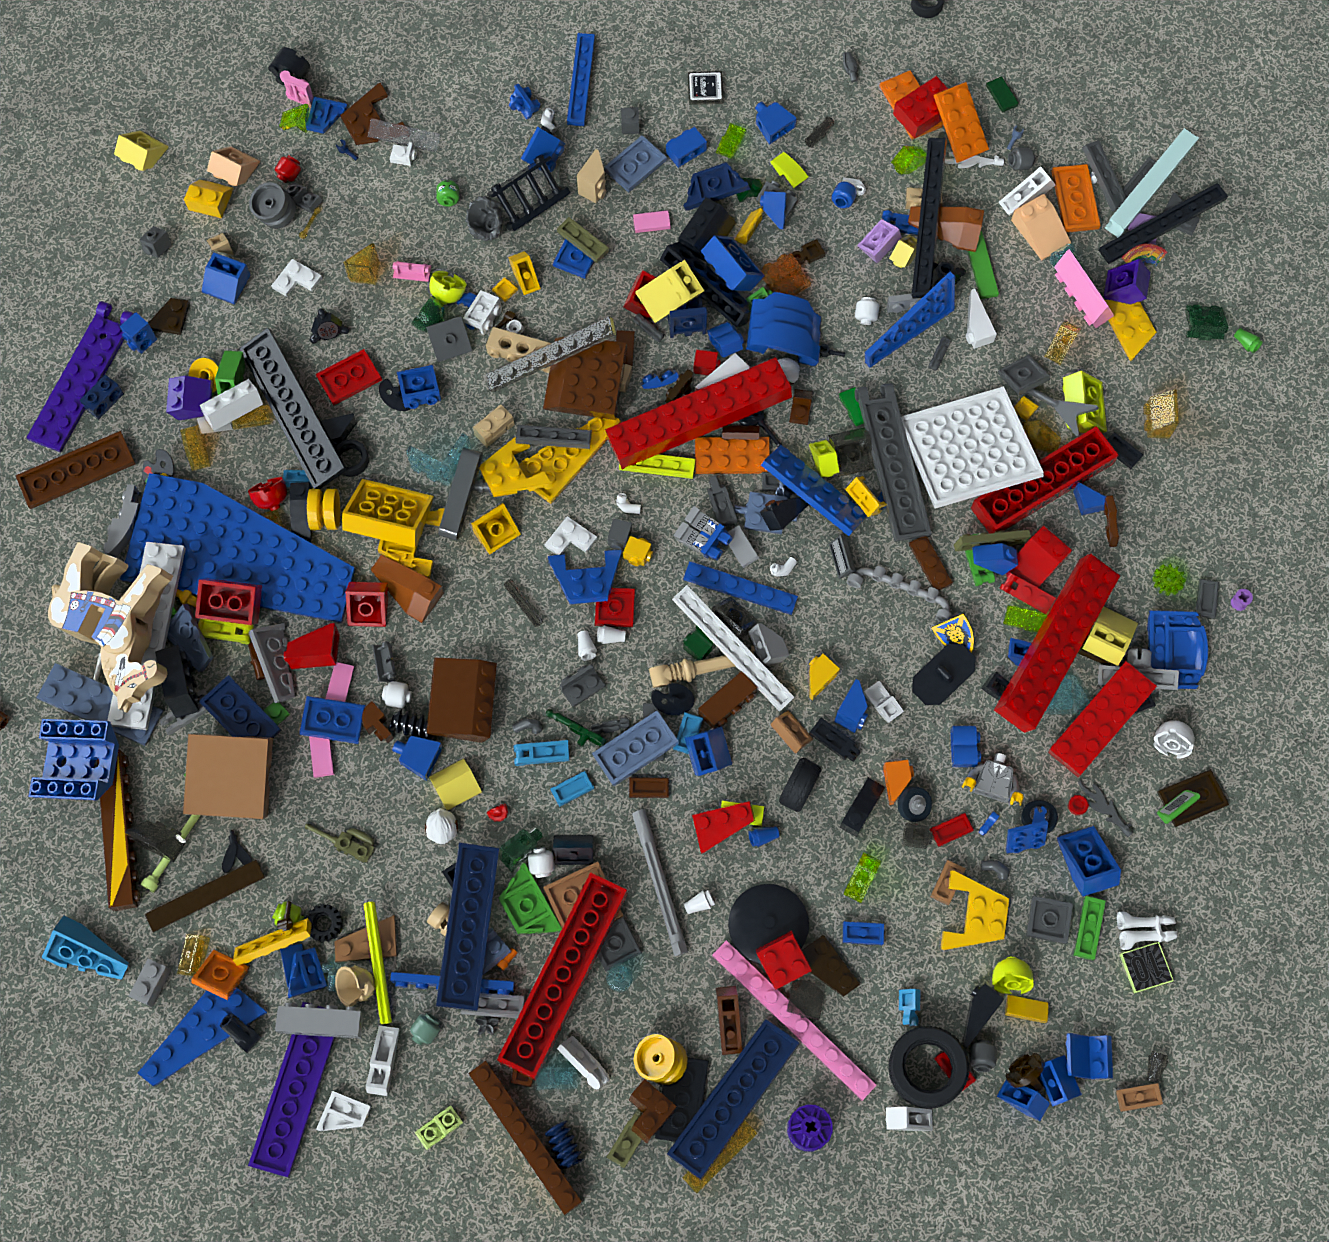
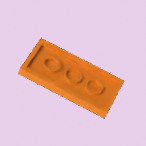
M910 70L881 82L879 87L894 110L895 102L920 87ZM942 121L922 135L943 127ZM907 131V133H908V135L910 136L911 140H913V139H914L913 136Z
M967 82L935 94L934 98L956 162L964 161L989 150Z
M1088 164L1053 167L1051 172L1053 182L1056 184L1054 187L1061 221L1066 233L1099 229L1101 225Z
M722 437L696 438L695 474H760L768 472L761 464L769 456V437H759L758 440L723 439Z

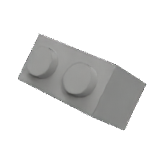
M147 959L128 996L153 1007L171 969L151 959Z

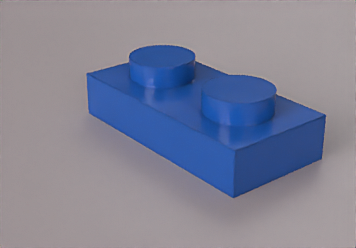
M843 922L842 943L883 945L884 924Z

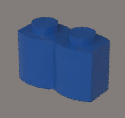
M725 322L707 330L711 344L717 349L721 357L724 358L743 350L742 344H744V339L740 333H737L734 325Z
M952 726L950 730L952 767H976L978 762H981V751L977 750V743H980V732L977 731L976 726Z

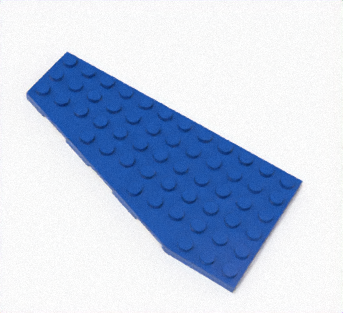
M149 473L125 563L129 566L121 575V581L133 583L138 577L146 542L182 545L186 549L177 587L181 591L189 590L192 592V595H197L199 579L205 578L262 585L260 608L339 623L343 622L346 611L345 591L349 582H353L356 570L353 566L204 483Z

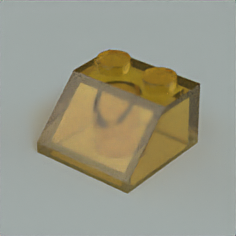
M1177 389L1151 396L1147 403L1144 404L1143 414L1147 417V420L1144 422V431H1147V438L1170 439L1179 424Z

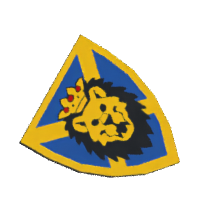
M964 613L931 627L937 638L945 646L947 644H963L972 653L974 634L970 622Z

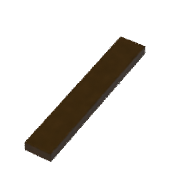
M254 860L146 913L145 917L154 933L265 879V876L258 861Z

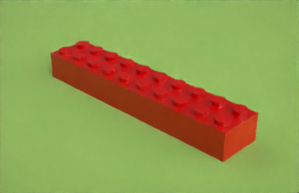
M775 357L607 428L605 431L611 448L623 470L625 467L644 461L792 398V390Z
M1091 553L1078 560L994 709L996 713L1024 733L1036 729L1120 578L1118 573Z
M590 872L497 1058L499 1063L537 1080L627 897V889Z

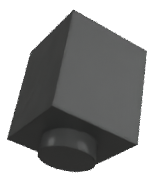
M638 107L621 108L622 134H639Z
M613 518L608 535V545L612 549H625L631 535L632 523Z

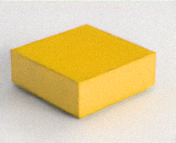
M505 277L492 288V292L504 302L518 291L517 287Z
M1023 396L1014 406V410L1017 415L1027 421L1039 406Z

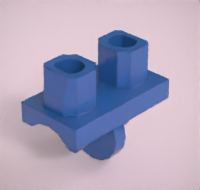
M515 84V91L510 96L509 107L511 110L517 109L519 112L521 111L527 120L532 117L534 112L539 110L540 103L537 99L530 100L532 93L529 87L522 88L520 84Z

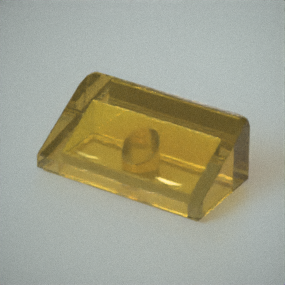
M186 934L177 971L178 975L193 977L205 962L210 941L209 937Z

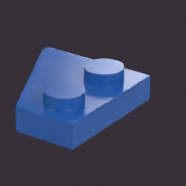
M314 97L306 130L324 134L340 115L347 110V104Z
M315 947L296 952L293 955L288 998L323 989L327 986Z

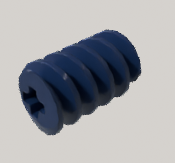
M568 1120L551 1127L545 1133L546 1137H552L548 1142L549 1145L556 1144L552 1149L553 1153L559 1152L555 1157L556 1161L563 1160L559 1165L560 1169L570 1168L585 1160L577 1158L582 1153L581 1151H574L578 1143L570 1142L575 1136L567 1135L571 1127L564 1128Z

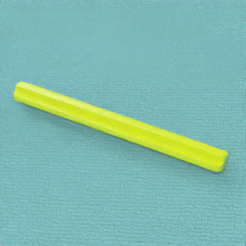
M371 901L364 903L380 1023L388 1024L392 1022L376 905L375 902Z

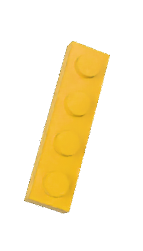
M307 918L294 923L290 930L282 931L280 929L235 947L233 961L237 966L249 963L253 959L266 956L275 950L286 948L298 941H303L310 937L312 924Z

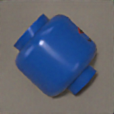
M849 182L838 183L832 193L833 203L839 208H849L852 206L857 196L855 186Z

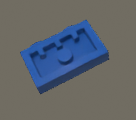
M1067 1033L1066 1067L1068 1076L1092 1080L1113 1079L1111 1036H1084Z

